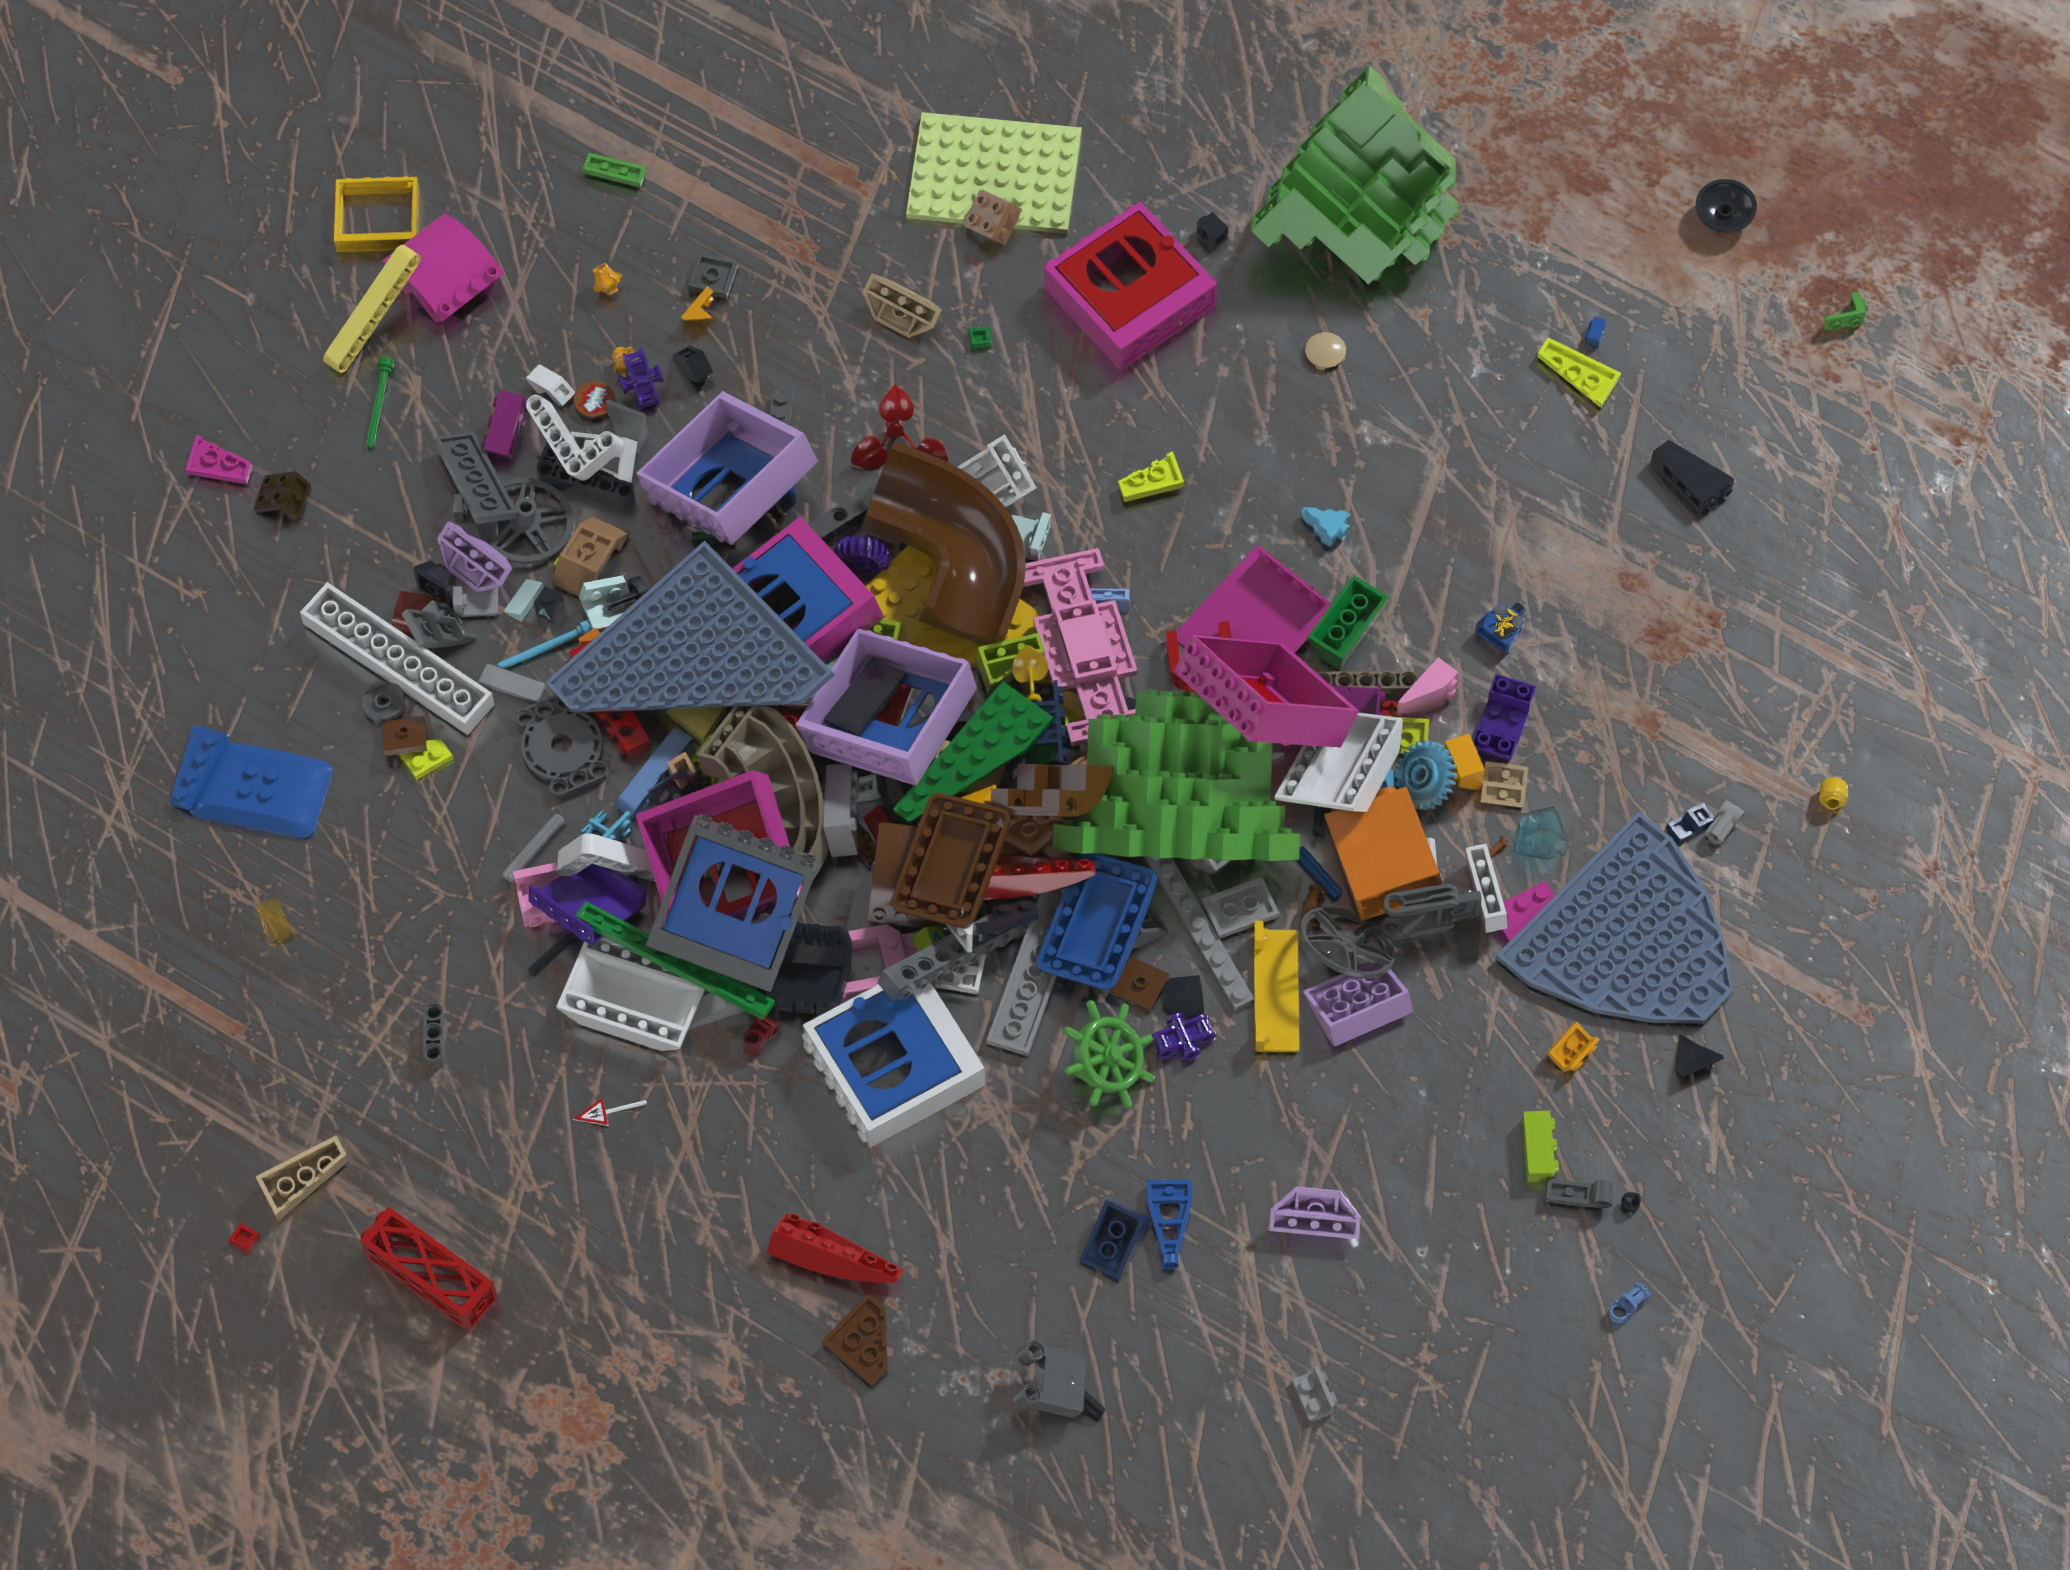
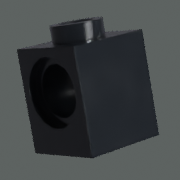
M1211 212L1209 215L1202 216L1198 220L1197 235L1213 250L1228 239V227Z

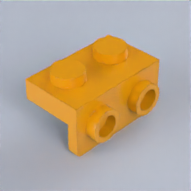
M1573 1022L1546 1054L1563 1072L1575 1071L1583 1064L1581 1060L1586 1055L1588 1056L1597 1048L1595 1045L1600 1039L1597 1036L1591 1037L1578 1022Z

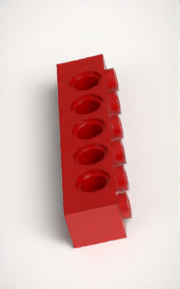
M591 641L569 651L570 660ZM632 710L597 712L602 722L606 721L608 725L606 729L610 737L616 738L618 751L621 755L625 754L628 761L651 750L650 740ZM616 716H621V717H622V718L619 719V720L613 719V718L616 717ZM625 733H632L630 736H623Z

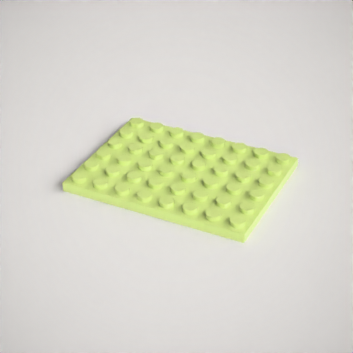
M922 112L906 218L963 224L978 192L984 190L1022 209L1013 229L1068 234L1082 128Z

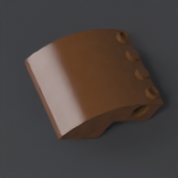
M1018 764L1017 789H991V806L1007 810L1010 818L1015 816V820H1028V816H1032V820H1045V816H1049V820L1062 821V816H1079L1093 809L1101 800L1110 783L1113 766Z
M879 822L867 922L915 928L941 926L942 931L951 932L946 924L900 913L892 907L891 899L918 826Z

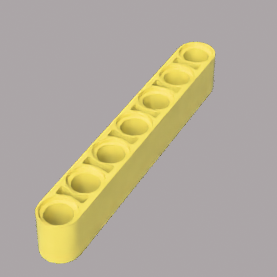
M400 245L396 248L324 354V363L339 373H343L349 368L419 265L421 260L419 254L405 245Z

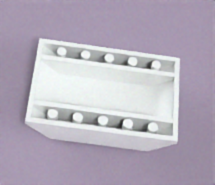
M1358 713L1341 748L1303 745L1274 796L1275 800L1367 812L1399 753L1403 726L1402 718Z
M603 937L592 946L584 941L556 1008L580 1025L660 1051L680 1049L704 989Z

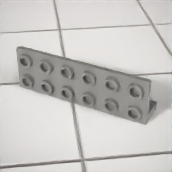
M454 494L456 525L480 537L476 522L462 495ZM498 521L483 523L487 536L494 542L498 537ZM456 577V587H453L455 614L458 617L498 615V588L476 592Z

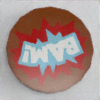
M599 381L583 384L574 395L576 411L580 416L588 420L605 418L608 416L606 401L615 402L614 392L610 386Z

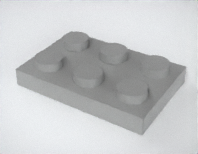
M1263 877L1202 899V904L1219 939L1254 926L1255 921H1263L1264 923L1279 917V912Z

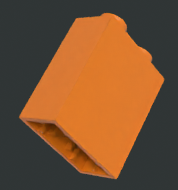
M1385 787L1378 790L1367 812L1332 808L1330 813L1324 814L1330 839L1361 921L1384 914V900L1391 893L1442 885L1438 867L1407 787L1398 790L1395 787ZM1391 901L1389 907L1395 910L1400 908L1401 904L1398 901Z

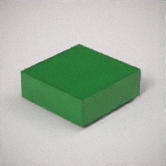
M989 326L968 329L971 350L991 348Z

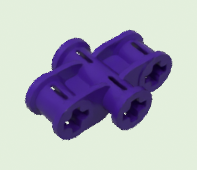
M639 348V351L630 354L623 353V361L629 375L618 377L623 394L633 390L640 411H643V408L648 406L660 405L653 384L664 382L659 365L657 364L655 368L649 369L643 348Z
M1183 1013L1169 1016L1165 1022L1170 1027L1152 1034L1153 1041L1151 1043H1154L1157 1049V1057L1164 1059L1178 1052H1182L1181 1057L1183 1060H1190L1198 1056L1201 1051L1196 1046L1211 1041L1217 1035L1210 1027L1208 1015L1202 1014L1185 1022L1183 1020L1185 1018Z

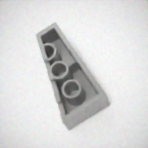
M845 763L826 765L823 829L832 857L858 854V809L856 803L858 789L856 784L859 783L858 771H854L852 765Z

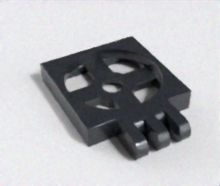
M682 767L647 791L656 806L673 801L675 793H679L683 797L712 786L710 782L702 786L708 780V777L705 775L698 779V776L703 774L701 768L689 775L687 770ZM684 779L688 784L678 789L672 780ZM665 786L669 792L668 798L660 802V794Z

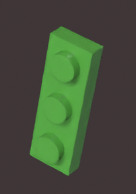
M588 153L582 168L584 174L640 188L647 172L645 166L593 153Z

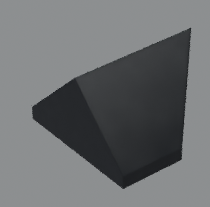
M1679 1034L1675 1069L1680 1074L1687 1076L1724 1059L1723 1055Z

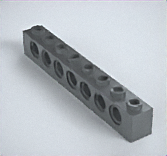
M993 913L973 923L972 952L968 953L954 934H951L884 969L877 984L893 1002L901 998L906 999L912 992L918 989L923 990L929 983L941 980L946 974L958 971L961 966L973 963L978 957L990 954L993 949L999 946H1005L1015 937L1016 939L1022 937L1026 932L1028 923L1017 928L1010 926L1003 929L1002 934L992 933L987 935V940L979 942L975 931V923L995 920Z

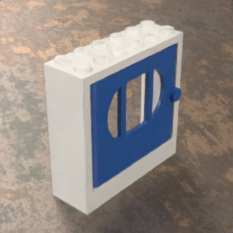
M931 983L923 990L918 989L912 992L906 999L901 998L895 1002L891 1000L879 985H876L803 1025L804 1033L802 1038L806 1052L808 1054L812 1053L817 1070L819 1072L823 1071L828 1088L835 1090L837 1094L835 1098L841 1108H846L848 1111L846 1116L851 1125L856 1124L859 1129L857 1133L863 1143L867 1142L870 1148L985 1086L984 1066ZM870 1020L888 1024L850 1046L843 1047L846 1035L857 1024ZM894 1032L907 1055L865 1078H861L848 1055L886 1034ZM909 1062L912 1063L908 1077L898 1086L883 1090L867 1086Z

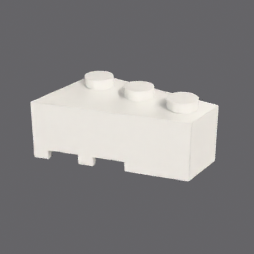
M571 432L580 450L598 436L597 434ZM620 437L624 443L622 451L605 464L601 470L631 483L638 442Z

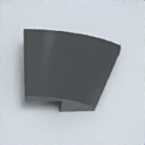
M432 600L421 611L406 609L402 613L419 647H450L469 643L476 639L473 633L468 634L461 626L463 621L447 603Z

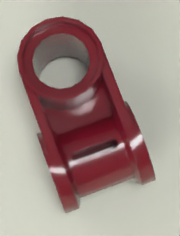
M756 1017L743 1035L744 1051L751 1056L760 1054L769 1041L776 1036L781 1024L767 1017L764 1020ZM751 1040L758 1041L756 1044L748 1043Z

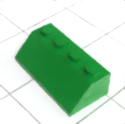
M1353 575L1308 635V641L1323 660L1341 670L1385 610L1389 597Z

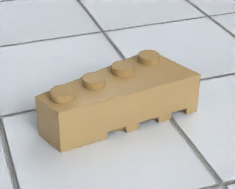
M334 1136L255 1177L277 1221H279L348 1162V1158L337 1136Z

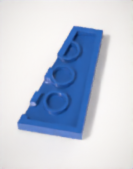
M193 724L169 801L173 806L190 811L230 739L227 734Z

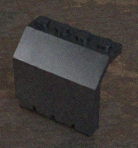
M797 921L771 992L758 987L756 991L775 1000V1010L793 1012L795 1008V1011L798 1013L814 1014L816 1008V1014L822 1015L839 1006L851 973L852 939L847 928L842 926H824L818 923L804 924ZM783 930L769 969H771L785 930Z

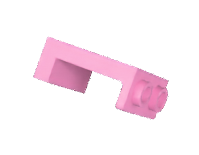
M556 863L513 871L524 927H536L541 923L549 921L557 922L528 901L529 885L541 890L559 877Z

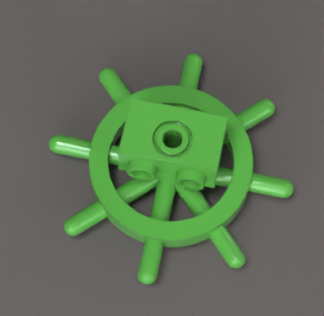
M1090 1000L1086 1005L1092 1021L1087 1023L1080 1032L1069 1026L1063 1029L1065 1035L1075 1040L1074 1065L1065 1068L1064 1072L1067 1076H1077L1093 1088L1089 1101L1091 1106L1098 1105L1102 1092H1118L1123 1107L1130 1109L1132 1103L1127 1088L1133 1085L1138 1077L1148 1083H1152L1155 1080L1154 1075L1142 1069L1144 1060L1142 1046L1151 1043L1153 1037L1151 1034H1147L1139 1038L1133 1028L1125 1022L1129 1010L1127 1004L1120 1006L1117 1018H1100L1095 1002ZM1104 1028L1113 1030L1110 1038L1107 1037ZM1121 1036L1125 1044L1118 1046L1117 1044ZM1129 1052V1061L1122 1057L1124 1053ZM1118 1065L1127 1070L1123 1078ZM1109 1068L1115 1083L1106 1081Z

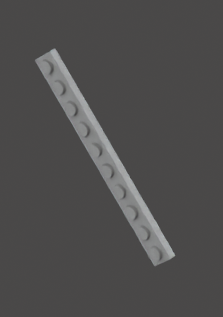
M1144 856L1151 869L1157 875L1159 883L1234 1011L1254 1003L1253 995L1173 859Z

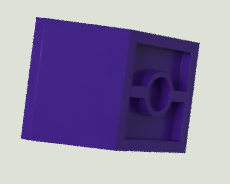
M1495 674L1481 721L1472 739L1476 750L1512 760L1529 715L1536 690L1535 685Z

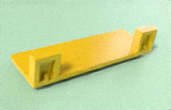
M1255 921L1254 923L1255 1052H1299L1298 931L1264 929L1263 921Z

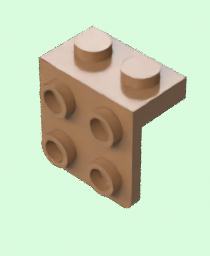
M980 190L963 225L1005 246L1022 209L989 192Z

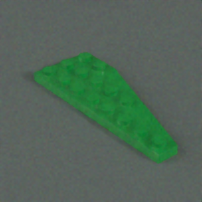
M1002 681L925 771L917 786L913 785L893 809L894 813L910 825L921 819L927 801L933 794L942 793L954 796L959 792H964L990 776V773L999 767L1009 764L1015 757L1025 754L1054 721L1053 717Z

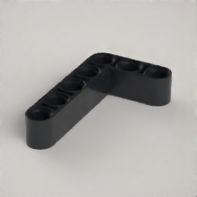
M546 442L536 468L538 480L552 485L557 490L622 508H629L634 505L636 498L634 487L631 483L594 473L587 480L581 481L566 472L557 456L550 457L556 454L549 443Z

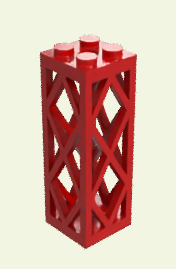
M389 1206L385 1211H381L377 1215L375 1223L371 1228H366L361 1234L360 1243L365 1257L469 1332L498 1298L493 1281ZM395 1234H401L411 1242L390 1240ZM391 1247L419 1249L422 1258L394 1256ZM426 1253L429 1254V1255H430L431 1257H433L434 1259H428ZM401 1263L425 1265L427 1272L411 1271ZM431 1266L447 1267L456 1275L433 1273ZM423 1279H430L432 1286ZM436 1280L464 1282L467 1291L439 1289ZM447 1296L468 1299L464 1304H456Z

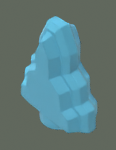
M1304 507L1300 512L1304 521L1314 527V533L1321 537V542L1329 547L1337 539L1343 541L1349 532L1350 525L1346 523L1350 513L1339 510L1336 512L1331 509L1321 511L1317 508Z

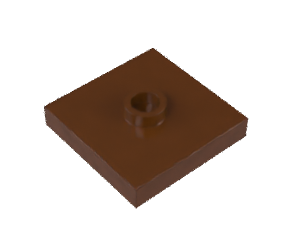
M424 716L382 721L384 756L427 751Z
M1131 956L1116 986L1112 989L1111 995L1151 1013L1162 993L1161 990L1170 978V974Z

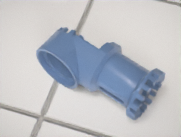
M1637 1281L1632 1290L1627 1294H1622L1611 1304L1608 1315L1612 1322L1623 1324L1627 1321L1629 1315L1637 1309L1639 1303L1651 1297V1293L1649 1290H1646L1647 1287L1644 1288V1284ZM1618 1307L1622 1308L1625 1311V1316L1617 1317L1614 1315L1613 1310Z

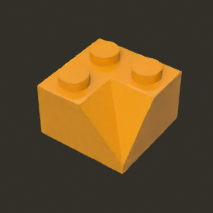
M1470 734L1445 741L1444 749L1450 751L1448 756L1454 757L1451 764L1457 766L1453 769V773H1456L1457 776L1453 777L1452 780L1457 781L1458 786L1461 788L1481 790L1485 769Z

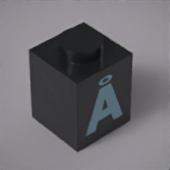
M544 586L535 599L534 606L537 615L555 623L565 608L562 594Z

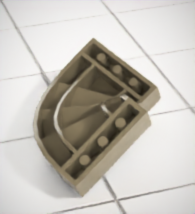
M767 705L733 707L697 754L703 774L724 780L752 770L767 774L789 845L799 854L808 853L816 857L815 860L819 861L815 873L816 876L827 857L829 845L823 829L825 801L817 771L807 747L795 728L777 710ZM733 864L734 868L747 871L746 868ZM805 875L802 879L801 885H803L806 877Z

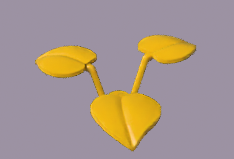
M1025 646L1015 656L1012 666L1013 675L1019 682L1029 681L1030 695L1027 696L1028 700L1031 702H1042L1041 696L1034 692L1033 680L1038 681L1046 676L1048 662L1039 651L1031 646ZM1063 691L1064 705H1060V707H1064L1065 715L1068 714L1076 722L1085 720L1078 695L1070 691Z

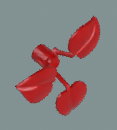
M897 385L892 386L879 404V413L886 421L885 426L887 430L884 432L882 443L875 436L865 437L856 445L851 455V463L865 469H877L886 461L887 451L883 446H885L888 437L898 438L903 436L912 448L933 455L946 462L949 460L945 447L939 440L926 438L916 447L907 436L901 421L911 419L914 413V405L909 395Z

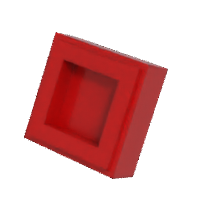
M240 1223L228 1242L248 1254L260 1237V1234Z

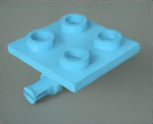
M601 810L594 819L590 818L588 820L589 824L580 832L581 834H591L594 830H598L603 835L602 837L619 842L625 841L632 833L631 813L627 810L608 829L601 824L608 817Z

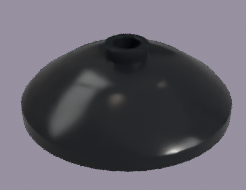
M1718 179L1706 184L1699 191L1695 208L1699 219L1710 229L1722 233H1733L1743 230L1751 224L1756 215L1757 201L1753 192L1746 185L1731 179Z

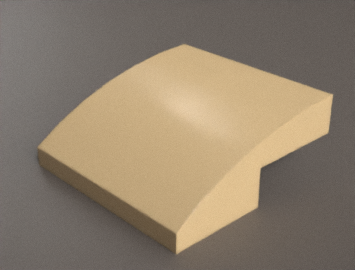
M1486 761L1480 803L1524 808L1528 767Z

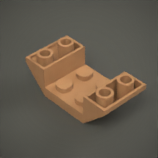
M594 517L581 522L559 556L551 584L579 597L583 583L598 580L597 576L613 550L620 551L629 533Z

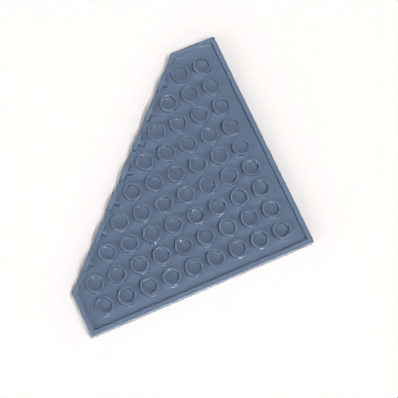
M704 541L545 683L572 712L804 704L832 679L835 674Z

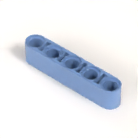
M675 727L619 796L616 808L624 813L628 810L631 813V817L636 818V814L641 813L652 799L647 790L670 776L667 762L684 752L687 754L692 748L695 738Z

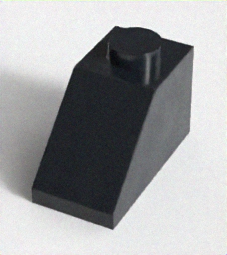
M688 345L672 355L689 380L703 382L709 378L708 375L713 373L703 350Z

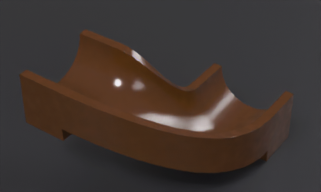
M894 441L884 463L860 531L899 546L900 542L909 545L928 555L934 562L936 569L935 577L918 621L983 646L1004 641L1021 596L1026 571L1025 550L1015 521L1002 502L986 486L964 470L933 455Z

